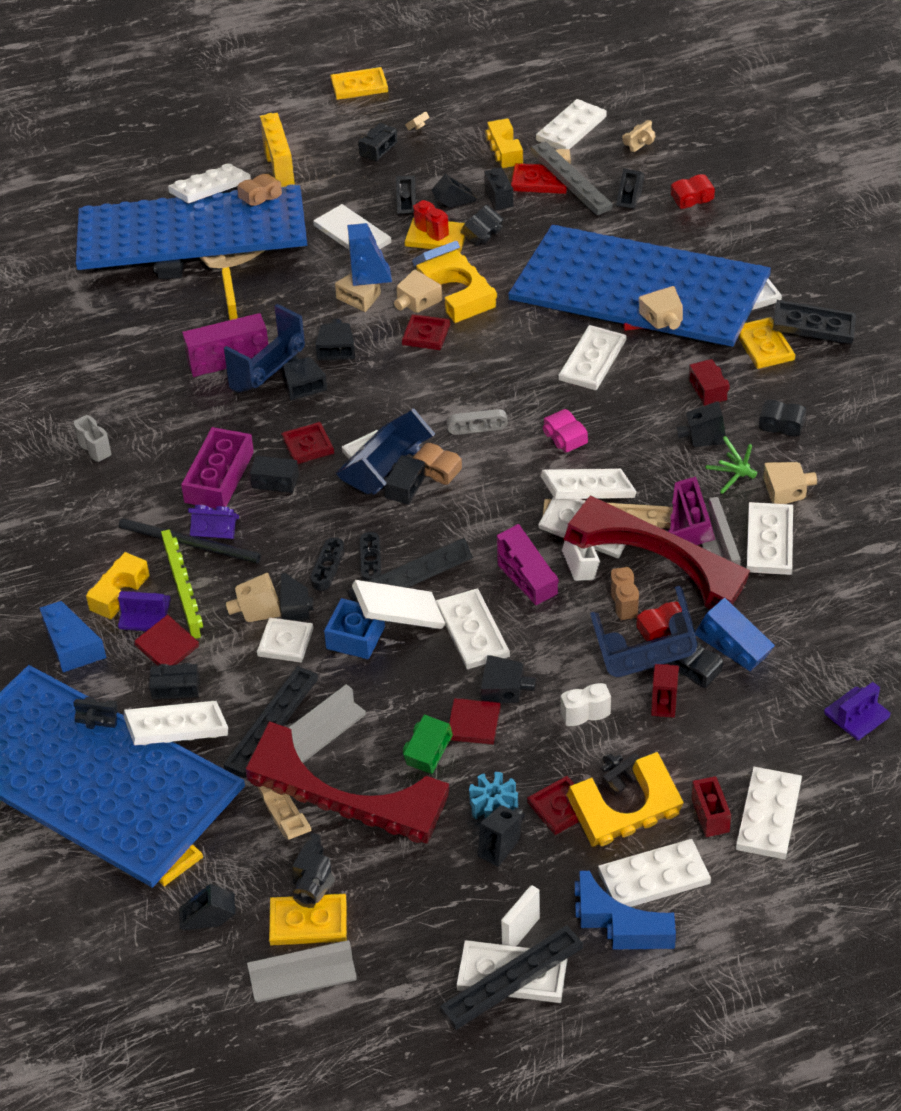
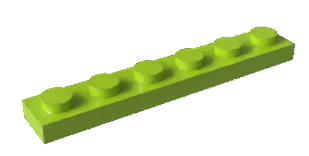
M170 529L161 531L164 548L190 634L195 639L201 638L199 628H203L200 614H195V612H198L196 599H191L190 597L193 596L191 583L186 584V581L189 580L186 567L181 568V565H184L181 552H176V550H179L177 538H172Z

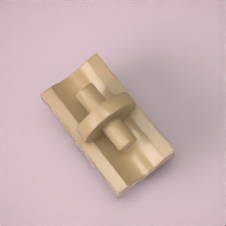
M647 120L643 124L635 126L634 130L622 136L624 145L629 146L631 152L637 151L645 144L649 145L654 142L655 132L651 128L652 121Z

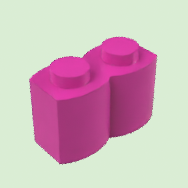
M567 409L544 418L543 431L547 437H551L554 440L558 449H562L567 453L588 443L587 430Z

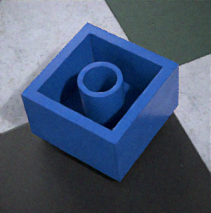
M341 598L324 630L326 649L369 659L385 628V621L365 618L359 602Z

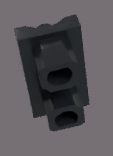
M86 697L84 700L75 699L73 702L75 707V723L86 724L87 729H94L96 725L111 728L117 726L118 708L116 701L108 700L104 703L97 702L94 698Z
M610 753L603 756L604 765L600 769L603 773L608 770L610 772L602 777L598 787L601 790L607 788L614 796H617L627 787L621 780V776L625 775L632 784L636 782L637 778L632 768L635 761L640 759L637 754H633L621 764L619 762L623 758L620 754L615 757Z

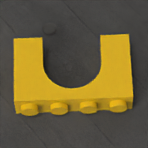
M278 113L261 115L264 152L267 162L271 161L273 177L281 182V187H286L290 184L295 185L292 156Z
M458 250L416 265L417 271L440 285L458 282L468 286L462 291L445 297V312L454 323L496 307V290L487 283L486 279L477 272L476 268Z
M658 752L636 760L632 768L645 796L644 807L634 813H619L608 807L602 799L593 778L570 786L567 797L592 847L598 844L605 846L611 843L615 837L620 835L622 837L630 836L636 831L635 829L643 826L644 828H650L657 824V820L662 818L669 820L679 815L684 802Z

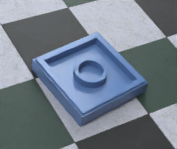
M454 241L417 256L412 260L414 267L460 248L459 243Z

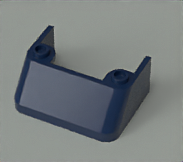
M276 304L275 315L278 337L252 359L228 346L224 347L228 382L231 390L241 393L259 387L292 357L303 350L305 341L301 315Z
M413 408L381 427L335 474L341 481L366 494L372 493L374 495L387 484L383 478L392 470L393 464L398 462L401 455L407 456L410 454L413 456L421 449L419 445L433 437L435 433Z
M680 586L675 587L682 612L676 613L670 618L669 628L671 634L627 647L626 640L621 634L613 632L605 635L599 614L597 612L590 613L606 669L610 675L623 677L653 668L655 664L663 665L690 657L696 652L697 640L683 590Z

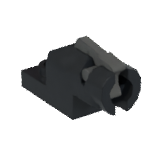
M315 833L310 834L292 866L293 884L296 885L293 891L295 893L293 899L296 903L306 908H314L335 881L334 876L331 874L330 858L323 855L324 848L321 846V835Z

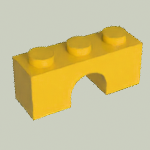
M509 119L487 122L488 130H485L486 140L490 141V148L495 153L496 162L499 161L502 168L515 166V163L523 164V149L518 139L513 140V127Z
M124 552L107 573L102 575L98 583L88 591L86 598L89 610L112 619L120 610L118 600L120 588L130 587L138 590L150 576L147 561Z

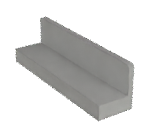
M710 498L709 511L707 512L715 540L701 545L704 549L740 565L741 559L719 498Z
M347 684L289 727L292 729L294 747L302 763L366 715V711L354 702L353 689Z
M349 940L247 963L254 1000L257 1003L347 983L357 979Z

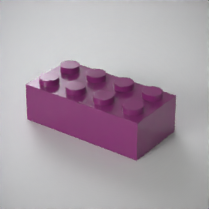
M260 313L182 332L187 363L193 377L227 369L224 347L226 346L252 359L268 345L267 329Z
M211 428L181 484L185 503L206 505L216 509V506H227L254 453L251 434Z

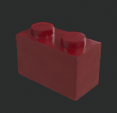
M713 359L689 364V381L704 406L717 401L727 400V394L730 390L729 382L727 379H724L720 367L716 366Z
M655 664L651 716L675 718L679 666Z
M717 777L694 780L692 782L691 799L705 836L710 837L729 833L731 813Z

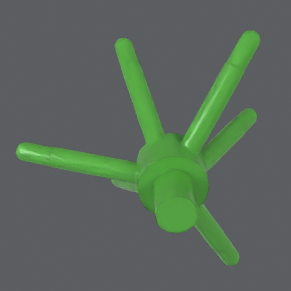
M726 436L723 437V440L732 452V454L728 452L726 455L734 464L720 460L719 464L724 466L706 465L705 467L709 470L735 473L730 481L720 490L721 494L739 476L744 477L746 475L752 479L756 477L757 471L751 469L748 463L752 444L748 445L744 460H742Z

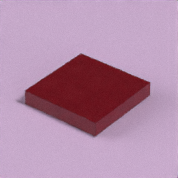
M412 314L402 338V345L441 350L450 327V319Z
M321 422L281 433L282 440L291 458L297 460L298 464L334 454V448Z
M167 614L134 641V645L159 666L161 664L177 665L199 647V642Z
M454 698L449 721L453 734L450 740L494 745L501 703Z
M568 776L527 797V803L554 835L580 822L567 797L570 786L574 785Z

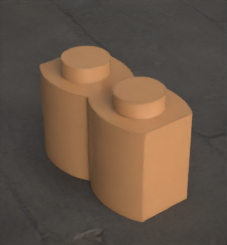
M261 174L253 180H244L237 185L238 197L253 206L263 203L266 199H276L282 194L281 182L269 174Z
M426 443L413 457L414 459L425 461L426 476L445 485H448L462 469V459L456 453L444 451L440 446L432 443Z
M629 567L612 569L611 596L616 602V614L621 620L633 619L638 616L639 591L634 585V574Z

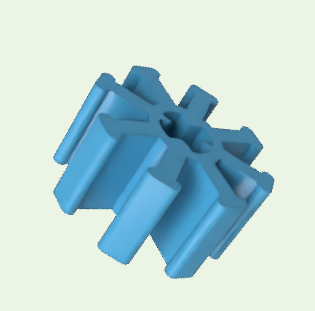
M494 772V782L491 784L485 778V774H481L478 776V787L473 784L470 785V805L472 807V816L475 819H478V816L485 814L486 819L499 806H505L511 810L514 807L518 808L516 782L510 778L508 782L503 784V773Z

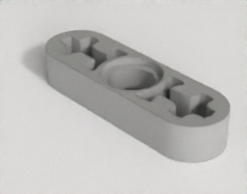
M501 409L453 414L447 419L448 431L454 435L501 430L508 424L506 412ZM475 420H482V423L480 424H473L472 422Z

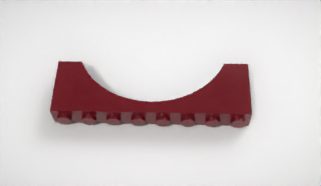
M591 495L568 523L564 536L565 541L582 549L600 544H626L641 547L666 557L681 567L695 581L702 594L704 607L710 610L724 598L733 605L743 590L750 573L749 569Z
M270 721L246 767L247 781L254 786H264L272 789L277 794L293 796L300 802H310L322 810L338 812L345 818L361 820L364 824L371 827L378 826L390 834L406 836L416 843L423 842L428 844L449 796V783L429 776H425L419 782L406 789L385 795H356L335 789L315 777L302 763L294 747L292 729Z

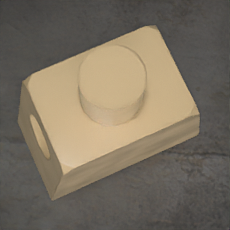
M415 269L397 285V299L394 301V305L400 311L407 307L414 312H420L442 301V287L439 283Z
M352 274L335 283L336 298L364 312L370 308L381 293L380 283L353 286Z
M674 286L639 297V313L655 328L660 329L669 326L670 329L674 330L680 326L683 320V307Z
M798 462L764 464L763 480L772 504H787L802 500L806 497L807 486L817 485L816 473H803L802 467Z
M268 573L237 585L235 588L237 599L226 602L229 615L242 611L247 622L282 616L280 601Z

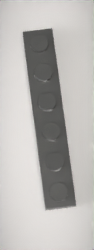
M546 141L531 146L530 152L596 215L612 210L613 204Z

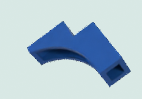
M580 871V881H575V896H580V902H575L576 918H581V928H607V939H612L613 949H675L676 930L674 913L649 912L624 905L604 892L596 883L590 871Z

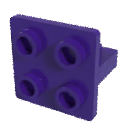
M195 505V509L188 508V513L192 514L191 536L234 539L236 519H239V515L234 513V509L216 506V510H213V508H209L206 505Z
M120 591L118 600L121 616L118 628L122 630L147 631L167 615L171 597L157 593Z
M874 682L866 687H854L824 710L826 716L856 740L863 738L890 717V712L877 702L880 687Z

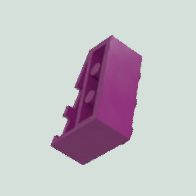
M696 476L675 482L669 532L695 545L715 540Z
M519 524L497 535L498 566L535 605L558 594L559 580L557 575L552 572Z

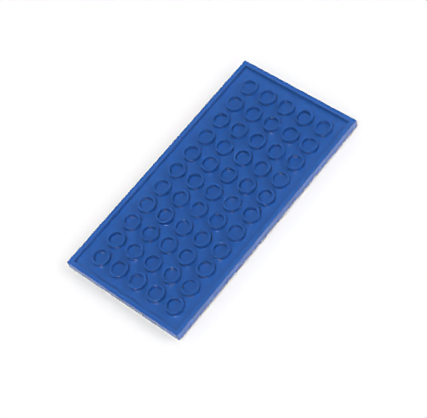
M290 184L286 187H281L282 194L278 198L273 200L266 199L263 203L255 206L249 205L238 197V190L229 193L219 192L191 203L176 197L171 199L159 198L152 201L140 200L132 203L121 202L120 204L113 205L103 204L94 207L84 206L79 208L77 270L307 246L300 185Z
M551 225L510 290L509 300L623 324L627 323L632 326L733 347L770 276L771 268L597 234L595 232ZM674 286L682 303L683 320L677 329L672 330L669 326L657 329L639 313V297Z
M28 665L0 692V800L153 888L245 787L244 780L174 742L134 745L124 715L118 712L117 726L115 728L96 725L94 729H87L86 724L75 723V707L73 702L75 699L84 700L88 696Z

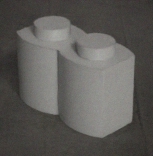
M85 415L74 421L78 443L83 449L88 450L89 456L93 460L99 462L111 456L107 433L103 428L97 426L94 418Z

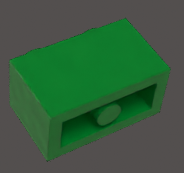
M424 715L421 721L416 723L410 742H406L403 748L406 764L433 774L453 735L450 724Z

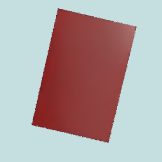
M515 163L511 182L513 191L566 194L567 187L544 165Z

